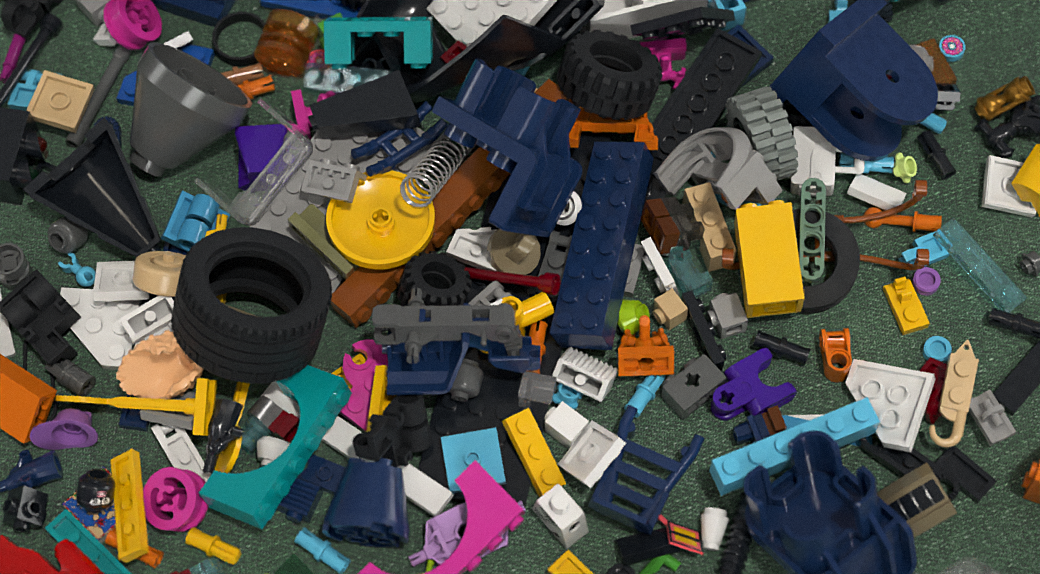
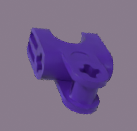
M763 348L736 362L724 372L728 382L715 390L711 402V412L716 419L728 421L745 411H748L750 415L756 416L767 412L768 408L776 405L780 408L794 399L797 390L791 383L786 382L777 387L766 386L760 381L758 374L769 367L773 356L768 348Z

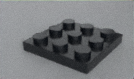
M698 7L630 25L632 35L642 36L643 40L653 38L654 40L681 38L680 34L696 35L703 33L704 28L711 27L714 30L727 27L726 22L734 21L735 17L733 10Z

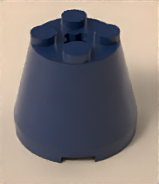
M349 458L324 518L323 534L336 541H343V537H346V540L360 543L359 546L396 548L399 547L400 541L408 544L410 527L402 469L393 467L392 461L385 458L375 462H365L361 458Z

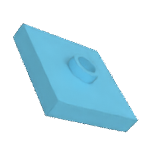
M496 428L441 437L449 491L452 493L462 492L455 479L475 460L499 485L506 484Z

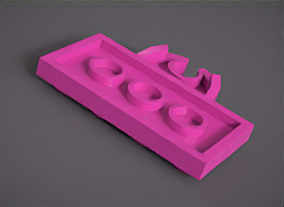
M372 339L358 341L351 347L354 352L363 353L366 356V362L360 365L355 364L351 356L345 353L341 372L345 382L351 387L352 394L348 403L343 406L339 414L363 432L367 431L375 366L386 365L388 367V355L382 354V345L376 344Z

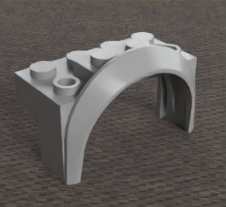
M731 127L709 128L691 135L681 142L654 172L655 177L668 195L674 196L691 177L696 185L710 182L714 194L721 195L722 193L728 201L727 206L735 210L744 200L768 205L769 202L774 201L782 192L776 175L768 169L764 163V157L758 151L753 150L747 135L743 131ZM711 151H713L716 158L712 156V154L710 153ZM730 160L729 164L723 163L721 161Z

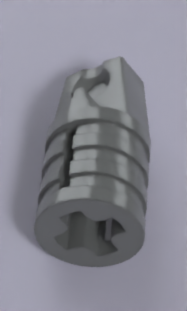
M60 358L52 367L48 363L45 366V369L56 377V381L78 396H87L96 383V378L93 375H90L68 359L62 360Z

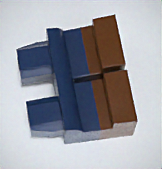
M776 405L768 408L767 412L747 416L745 423L733 428L732 434L737 445L748 441L753 444L785 431L787 427L780 409Z

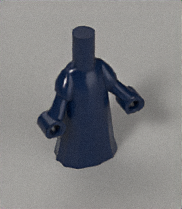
M29 450L21 451L16 467L9 472L6 479L0 481V493L21 486L33 488L63 478L62 465L55 450H51L36 459H33Z

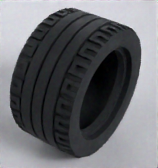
M238 227L216 231L192 246L183 260L171 318L174 337L190 359L216 376L250 384L271 383L286 379L305 368L316 354L331 304V280L326 268L318 257L303 244L286 235L253 227ZM226 293L257 295L277 304L287 314L275 317L248 315L228 307L216 296Z

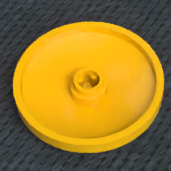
M391 170L384 174L370 177L367 172H364L363 174L367 176L366 181H358L352 203L331 199L329 202L326 224L331 243L346 260L364 268L390 269L404 265L414 255L418 256L432 238L435 228L433 202L421 208L408 204L400 193V185L407 176L404 173ZM412 178L413 184L416 187V189L423 194L429 195L428 192L420 188L419 185L416 183L415 179ZM409 179V188H410L411 192H412L416 197H418V198H420V199H429V198H430V197L422 196V195H420L419 193H417V192L413 189V187H412V185H411V182H410V179ZM405 183V192H406V195L409 197L410 200H412L413 202L418 203V204L426 203V202L419 201V200L415 199V198L408 192V189H407V186H406V183Z

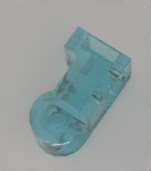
M681 246L673 248L668 257V270L681 291L685 293L692 290L695 298L712 290L713 278L708 271L702 274L699 272L692 261L691 252Z

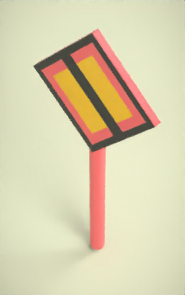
M660 514L658 520L667 527L669 544L703 555L700 531L668 521Z

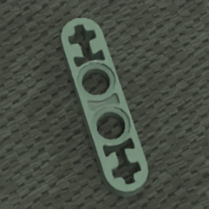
M819 178L805 180L800 193L799 262L802 280L807 283L819 281L824 271L826 187ZM812 185L816 186L817 191H821L816 194L815 204H810L811 193L806 191L810 190ZM813 210L819 213V222L815 224L807 222L805 214L808 211ZM808 237H815L818 239L820 246L815 250H810L805 247L804 240ZM809 257H814V268L819 269V271H815L813 276H810L809 272L804 270V268H808Z

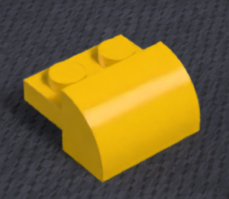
M1036 144L1011 184L1021 201L1032 203L1039 217L1040 144Z

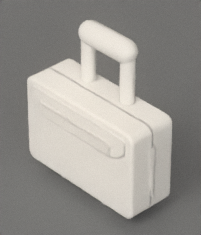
M794 127L793 137L796 140L795 149L798 151V157L796 158L798 167L796 168L797 173L788 177L791 179L790 192L792 194L800 196L802 184L805 180L819 178L825 184L826 196H831L834 191L835 173L861 175L864 172L865 161L854 158V167L835 166L836 152L841 151L826 140L815 127ZM813 185L810 186V190H806L811 193V196H816L817 192H821L817 191L816 186Z

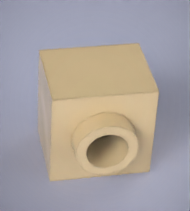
M673 288L654 299L653 315L660 325L664 324L668 330H671L687 320L688 308Z

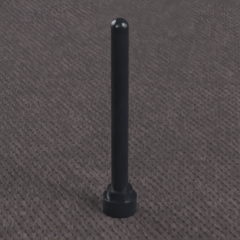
M48 13L40 21L39 34L0 90V107L4 105L47 39L57 35L62 28L63 23L57 16Z

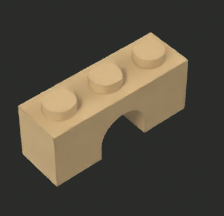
M708 182L686 188L682 204L690 225H696L700 237V252L707 270L711 272L722 269V248L733 249L734 261L737 250L711 183Z

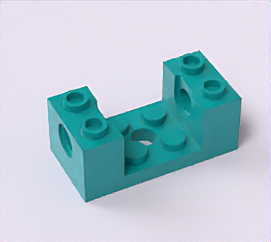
M328 17L324 21L325 64H331L333 69L347 68L349 64H352V60H355V32H357L358 37H370L375 32H383V36L394 37L404 32V64H410V68H426L427 63H431L433 60L432 17Z

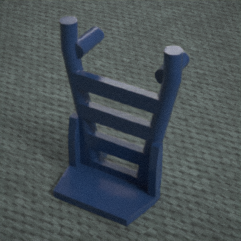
M628 405L620 420L616 434L626 444L621 449L618 457L605 469L588 507L637 531L651 535L669 497V493L696 459L705 439L695 434L689 447L684 446L681 449V460L677 462L628 440L635 436V424L632 421L638 411L634 406ZM627 452L671 473L666 480L623 462V454ZM619 473L656 489V493L652 498H649L618 484ZM617 496L643 508V510L637 515L612 504L613 498Z

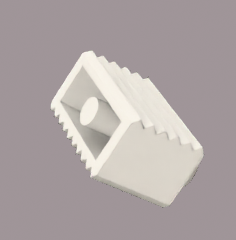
M569 347L558 359L551 379L602 402L612 388L618 369L617 367L613 368L612 365L608 366L607 363L603 364L602 360L598 361L597 358L588 357L587 353L583 354L582 351L578 352L577 349L573 350L572 347Z

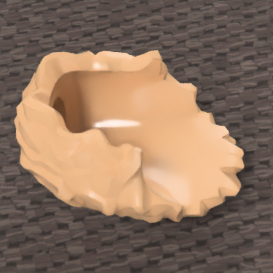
M166 330L161 335H149L148 339L140 341V343L134 346V349H130L128 354L122 357L121 364L116 372V379L120 380L119 387L126 391L128 395L139 398L172 400L179 395L183 396L188 389H193L197 378L201 377L204 369L184 353L176 341L173 332Z

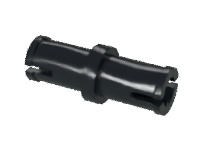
M996 308L992 309L988 325L1011 330V333L1015 335L1021 333L1040 340L1039 321L1025 318L1024 314L1021 313L1015 315L997 310Z
M758 330L753 343V347L760 349L768 348L771 353L776 354L775 357L777 358L782 356L802 363V365H805L810 352V348L789 342L786 337L782 336L781 339L761 332V330Z

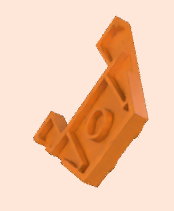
M579 107L581 112L569 133V144L572 148H579L582 131H591L596 134L602 132L635 133L634 142H645L649 150H658V138L654 135L652 123L647 118V112L631 120H625L624 118L612 120L610 117L602 118L598 117V114H590L584 111V108Z

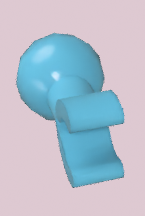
M68 253L73 265H65L62 262L58 263L63 272L76 275V281L80 286L90 287L94 284L96 271L92 267H82L79 265V261L73 253Z

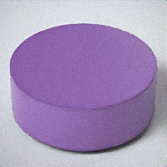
M929 267L918 269L912 279L915 291L925 296L934 294L941 282L938 272Z

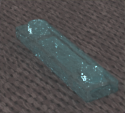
M952 218L933 234L936 240L1001 311L1010 313L1027 299L1024 293L955 218Z

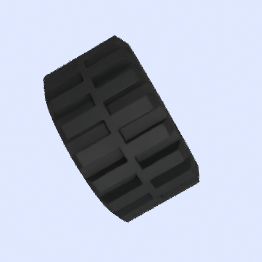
M429 251V254L420 252L418 256L414 255L405 266L397 289V297L401 300L400 305L407 306L408 301L411 299V290L415 288L417 296V288H420L423 292L422 300L425 306H463L470 292V274L464 270L465 266L462 263L456 262L457 259L453 256L450 258L446 256V253L441 252V254H437L436 251Z

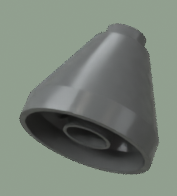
M149 43L137 65L130 144L134 151L130 156V160L143 171L161 177L166 168H177L239 126L250 110L252 102L235 83L201 60L162 43Z

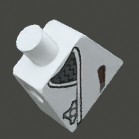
M559 484L541 496L532 508L566 549L589 532L584 512ZM574 524L575 527L572 530H569L571 526Z

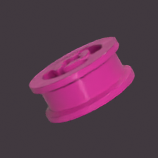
M110 0L104 7V22L109 33L120 45L127 49L139 50L148 42L157 39L161 34V17L151 0Z
M175 467L158 470L148 479L143 489L145 517L154 527L162 530L184 532L196 527L203 520L208 509V505L199 494L205 481L200 475L191 470ZM179 480L183 483L185 488L177 486ZM167 512H173L174 516L172 519L168 516Z

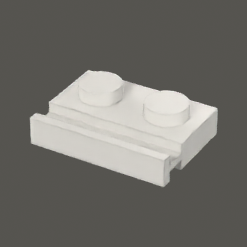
M651 237L641 241L646 254L642 259L648 271L654 269L657 275L654 281L660 293L662 294L673 288L677 295H679L675 281Z

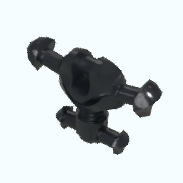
M1040 95L1033 96L1031 100L1011 108L1010 119L1007 123H1000L993 129L988 124V120L980 119L979 123L974 127L976 132L981 131L985 135L986 143L989 147L1000 152L999 157L1012 158L1015 149L1009 147L1006 143L1012 141L1014 136L1024 135L1033 138L1040 136Z

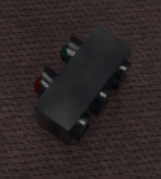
M0 107V202L22 205L26 193L23 188L39 175L38 170L33 167L35 159L45 160L44 151L47 149V141L42 138L30 111Z

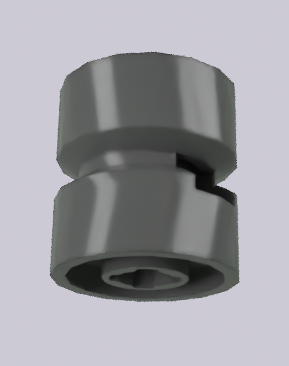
M3 243L0 245V284L4 288L13 290L33 270L24 252L18 245Z

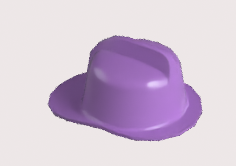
M70 408L60 411L53 421L35 426L30 432V440L34 445L48 450L82 448L94 445L98 440V434L92 427V415L90 412Z

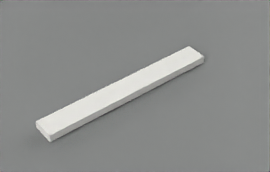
M276 381L272 382L262 395L271 399L287 413H292L300 419L299 404L284 395ZM337 416L333 426L328 429L322 441L348 459L360 458L355 454L352 439L361 431ZM364 459L365 462H375L374 460ZM410 464L398 466L403 472L406 498L432 516H438L453 498V493Z

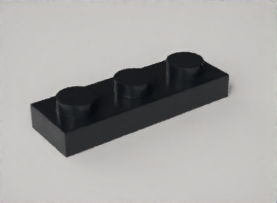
M692 290L682 294L681 300L688 308L687 320L702 353L722 372L724 361L726 360L724 348L721 344L717 345L714 339L716 336L712 323L710 321L707 322L703 315L705 309L701 299H696Z

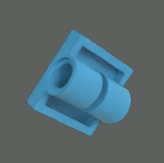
M182 191L177 198L161 239L188 252L192 246L205 237L206 231L215 229L217 214H221V216L225 214L229 218L230 213L219 209V202L211 196L205 194L193 196Z

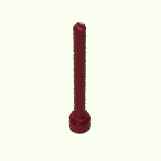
M469 267L464 269L469 272L470 279L537 287L539 291L548 295H557L561 285L560 275L557 273L546 272L538 277Z

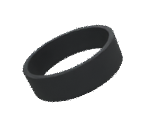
M240 11L224 16L216 24L212 33V41L217 56L224 63L233 67H247L256 64L264 58L270 47V37L265 22L259 16L250 12ZM238 22L256 24L265 32L262 46L256 52L244 57L229 56L223 53L217 46L218 38L223 30Z

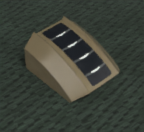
M928 463L877 492L878 496L909 524L914 538L957 515V511Z

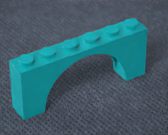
M307 365L294 375L276 381L283 394L299 404L300 423L294 439L279 457L256 470L235 474L214 470L199 492L208 507L263 529L266 523L273 517L283 497L289 493L290 487L297 476L304 470L305 464L312 453L318 449L320 441L328 429L333 426L343 406L348 403L352 392L344 378Z

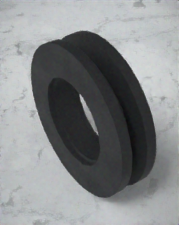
M800 209L792 210L796 238L799 237ZM808 211L805 214V219L807 222L815 224L819 222L820 215L816 211ZM826 211L825 244L833 253L835 266L831 276L823 283L815 286H803L804 302L801 312H798L801 314L819 313L836 306L852 289L859 271L860 252L855 236L843 221Z

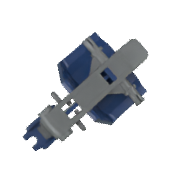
M413 288L411 290V299L408 301L407 306L393 304L377 305L373 308L374 342L382 345V354L388 355L387 395L448 393L452 389L468 347L487 351L488 361L499 369L518 373L540 369V345H532V338L530 336L521 335L519 325L515 324V310L510 304L470 305L463 303V306H425L422 300V290L417 288L416 296V290ZM384 331H388L387 336H384L381 333Z

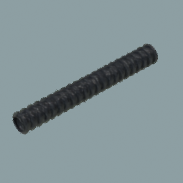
M741 492L739 496L741 500L737 503L736 516L733 517V525L730 526L731 533L727 537L729 541L725 543L727 549H724V557L720 560L722 565L718 567L720 574H743L741 571L745 570L746 567L744 564L748 560L746 554H749L751 550L748 546L752 545L753 540L751 539L752 537L748 531L745 519V511L748 505L745 492Z

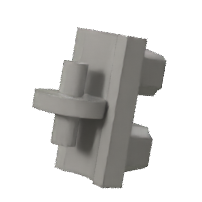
M988 390L975 398H971L969 412L989 445L992 446L1015 435L1016 430L1006 416L1003 405L999 404L992 391Z

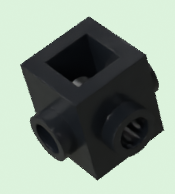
M27 486L9 490L8 498L3 505L4 516L2 523L11 525L13 530L24 533L29 532L30 529L42 526L47 514L45 507L48 494Z

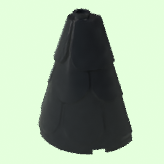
M105 118L84 135L87 140L50 173L43 171L23 188L34 200L63 214L67 219L97 233L98 238L136 257L146 252L161 251L159 245L162 243L146 198L141 195L131 166L126 161L115 131Z

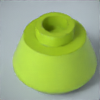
M623 299L619 311V328L623 332L629 329L630 334L635 335L639 331L640 317L647 315L650 318L648 307L639 300Z

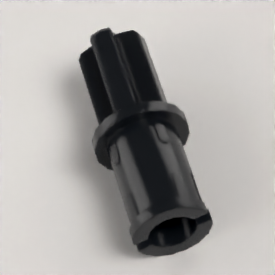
M930 130L923 131L917 139L928 155V162H932L942 180L949 179L955 175L956 169L945 154L946 149L941 148Z

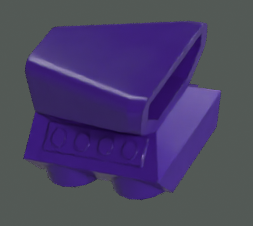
M285 124L236 127L235 138L239 147V189L246 192L275 191L291 169V139H287V126Z

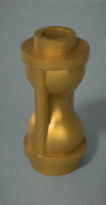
M1027 76L1022 78L1016 77L1004 86L983 97L977 98L975 110L981 119L985 118L991 121L1011 108L1031 100V96L1035 94L1034 87Z

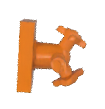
M643 315L639 319L638 338L630 334L629 329H626L621 337L618 347L619 376L674 375V346H670L663 328H659L658 332H652L653 337H650V318L647 315Z

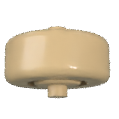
M152 251L139 255L134 262L133 283L136 287L147 293L175 297L181 267L186 255L171 251Z

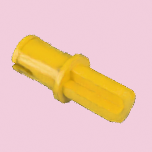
M194 527L189 530L186 536V544L206 552L208 557L215 556L230 564H236L241 557V550L222 541L218 535L213 537Z

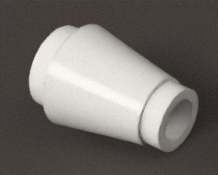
M704 508V514H701L703 549L719 551V546L729 521L726 510Z

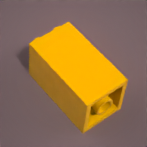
M775 200L763 206H757L755 203L741 205L735 211L734 227L746 317L753 318L801 312L804 292L791 202L784 203L783 200Z

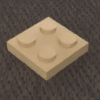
M44 70L26 111H30L34 121L76 133L95 90L94 85Z

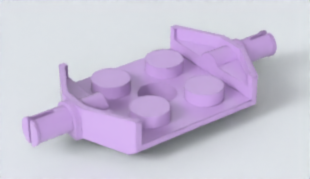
M520 500L519 502H517L526 512V509L523 506L522 501ZM466 502L426 521L425 546H423V550L408 556L413 567L428 559L441 565L454 553L462 540L458 534L459 529L463 525H467ZM509 530L501 536L503 542L495 550L503 546L508 547ZM488 549L481 557L491 553V551Z

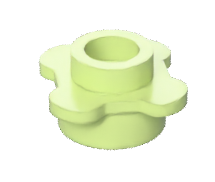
M897 153L895 155L896 162H894L893 173L896 177H900L904 183H909L911 177L916 175V162L911 156L904 157L902 153Z

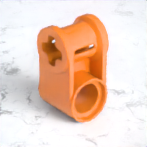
M843 328L842 331L827 332L825 329H820L819 346L822 354L824 374L832 382H842L847 378L852 364L849 329ZM832 363H839L843 368H836Z

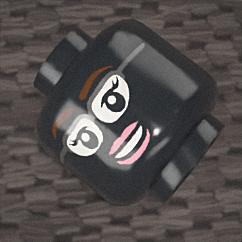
M101 469L88 470L78 479L77 503L89 513H100L102 510L109 508L114 499V479L107 471Z

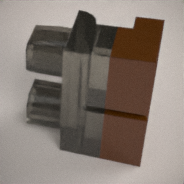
M676 197L645 201L640 220L649 236H651L660 255L670 253L671 247L682 245L684 249H689L691 241L702 239L705 230L701 221L690 223L694 217V209L690 203L679 204Z

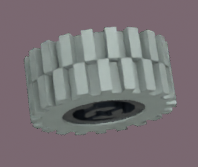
M766 86L728 98L725 105L727 110L725 116L728 120V123H726L727 127L737 128L747 135L753 150L758 151L764 157V163L776 175L777 181L795 175L797 173L796 168L798 167L796 159L798 151L795 149L796 140L792 136L791 131L793 129L791 123L789 124L787 120L788 114L786 110H783V103L780 98L777 99V93L772 91L771 87Z

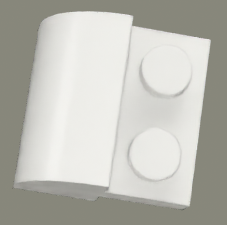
M157 296L119 319L134 346L140 343V341L148 339L151 334L161 335L166 330L174 332L171 326L174 304L172 297Z

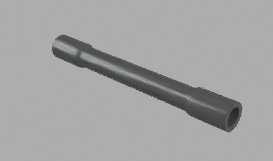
M118 44L113 53L112 60L93 92L77 132H70L65 140L69 146L77 149L85 139L84 135L89 131L93 119L133 50Z

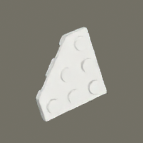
M61 287L60 295L81 316L70 329L103 369L118 370L122 357L127 355L130 349H134V345L119 319L142 306V300L94 301L93 289Z
M854 359L845 382L856 402L868 397L880 420L875 433L884 447L911 453L935 382L934 374Z

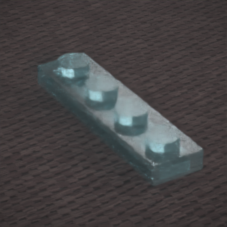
M308 62L303 88L341 93L349 85L356 87L392 72L349 66L344 69H333L330 64Z

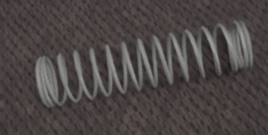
M443 132L412 171L403 179L400 185V193L403 199L413 207L421 208L430 204L474 148L467 147L465 149L463 145L459 144L462 149H459L450 142V138ZM443 148L447 149V151L454 155L456 159L452 158L448 153L444 152ZM439 152L443 153L452 163H449L444 157L440 156ZM436 157L440 158L444 163L448 165V167H445L441 162L437 161ZM432 161L436 162L440 167H442L445 172L439 170L436 166H434ZM429 166L433 167L436 171H438L441 176L436 175L432 170L429 169ZM425 170L430 172L433 176H435L437 181L433 180L429 175H427ZM412 178H415L420 188L431 192V194L427 195L418 191L413 184ZM417 178L422 180L424 184L428 185L429 189H426L423 186H421ZM409 179H410V182H411V185H412L413 189H414L417 193H419V194L422 195V196L430 197V198H429V199H420V198L416 197V196L411 192V190H410V188H409ZM405 183H406L408 192H409L415 199H417V200H419V201L426 202V203L418 204V203H415V202H413L412 200H410L409 197L406 195V192H405Z

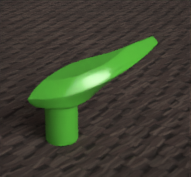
M670 554L656 557L639 574H654L659 571L663 564L675 572L681 562Z

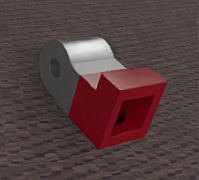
M264 395L247 412L263 430L274 438L291 443L297 433L300 419L292 413H287Z

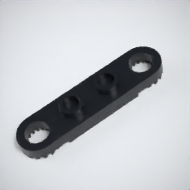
M866 437L859 439V444L865 452L901 477L928 463L939 483L945 482L951 486L952 492L947 495L952 502L957 497L959 484L955 477L946 473L940 466L914 448H912L910 453L886 448L882 443L877 446L870 445Z

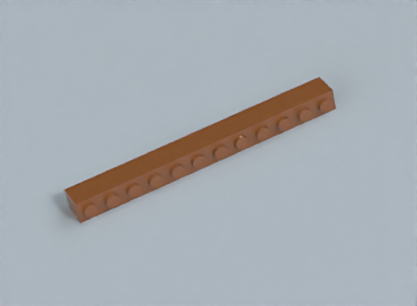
M550 79L535 92V94L550 101L556 102L558 99H564L572 103V100L567 99L563 91L560 90V87ZM479 147L454 172L439 193L436 194L435 198H433L435 228L429 244L422 252L429 254V251H434L436 248L441 247L447 237L455 229L460 228L464 224L465 219L473 211L478 210L484 200L492 192L497 191L502 182L510 175V173L495 166L486 159L490 151ZM406 264L390 269L358 267L332 293L331 305L333 309L357 328L371 317L375 306L385 303L390 298L391 293L400 283Z

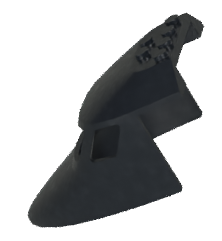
M366 0L356 17H432V14L426 9L432 0ZM557 0L534 26L508 15H502L481 36L447 64L440 58L446 50L439 40L433 24V60L431 63H427L426 68H410V64H404V32L394 37L383 36V32H375L370 37H358L357 32H355V60H352V64H349L347 68L335 69L333 92L339 94L344 92L349 85L356 87L399 70L414 104L461 86L475 58L483 60L493 70L499 65L513 71L532 66L550 57L565 45L604 7L605 0Z

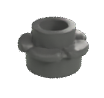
M1035 251L1027 254L1022 253L1021 258L1023 260L1019 264L1024 273L1038 276L1040 272V256Z

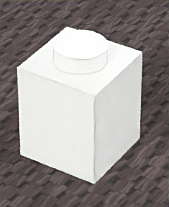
M563 401L557 408L553 406L544 417L545 432L568 449H570L589 425V421Z

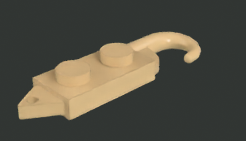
M966 340L955 353H951L948 357L938 407L940 414L945 419L954 422L951 436L947 439L940 438L936 434L934 425H931L929 429L931 439L941 447L949 448L955 446L963 436L979 359H975L969 340Z

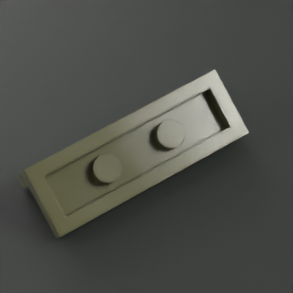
M310 204L300 215L294 212L288 218L289 227L345 280L360 267L346 260L334 248L329 238L326 216L314 204Z

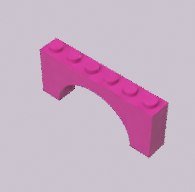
M476 460L455 479V482L464 494L467 504V525L463 538L454 553L444 563L423 574H464L467 570L472 572L481 564L483 560L480 557L488 549L492 552L503 542L501 536L507 530L514 531L524 521L522 516L525 514V511ZM370 562L358 574L388 573L380 570L375 564Z

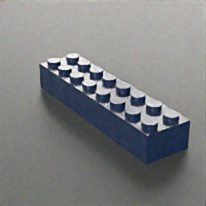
M594 142L581 197L582 208L577 214L550 329L551 336L562 348L612 350L619 311L623 301L654 160L645 142Z

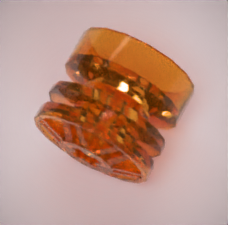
M286 9L273 10L266 19L263 34H261L254 50L255 58L267 69L287 76L303 74L311 56L310 52L314 48L319 35L318 27L306 16L295 11Z

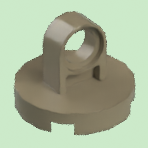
M499 228L490 236L487 244L491 266L500 272L527 275L536 268L541 256L540 244L535 235L508 232Z

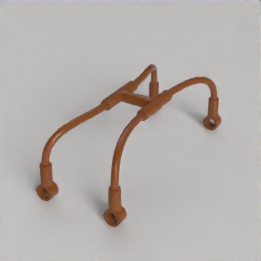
M915 180L912 198L894 208L863 216H834L846 224L867 222L897 214L916 204L923 196H927V180ZM721 193V198H722V199L725 201V203L727 204L728 201L725 199V197H724L723 194ZM814 237L815 249H817L820 246V243L818 239ZM722 248V267L728 270L740 269L739 262L733 263V249ZM917 249L914 264L860 254V261L904 270H918L924 268L925 265H929V249ZM825 251L824 262H835L832 251ZM809 257V261L814 262V257Z

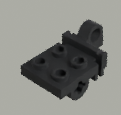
M2 0L6 2L1 10L3 25L5 29L26 39L40 19L44 17V11L47 13L51 12L50 6L53 1L61 3L63 0Z
M36 269L0 301V312L52 367L61 357L64 360H71L78 354L61 335L81 316Z
M396 395L383 411V415L372 414L368 419L371 422V431L361 432L352 439L357 457L374 461L385 458L392 461L393 467H398L399 465L407 466L409 464L408 460L411 461L413 459L412 452L426 450L433 443L423 395Z

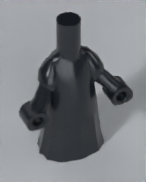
M228 399L215 400L214 410L208 425L207 456L202 472L212 474L215 470L218 456L227 448L228 443L241 438L243 429L236 427V423L243 408L242 404Z

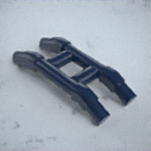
M427 101L416 110L420 123L433 109ZM441 118L433 127H430L421 134V137L413 128L387 131L375 140L372 139L362 144V146L352 149L351 155L354 159L363 156L367 157L375 154L382 148L388 157L366 167V172L370 177L384 174L394 169L397 164L426 145L428 146L433 143L447 128L448 124ZM404 134L411 143L398 151L391 141Z

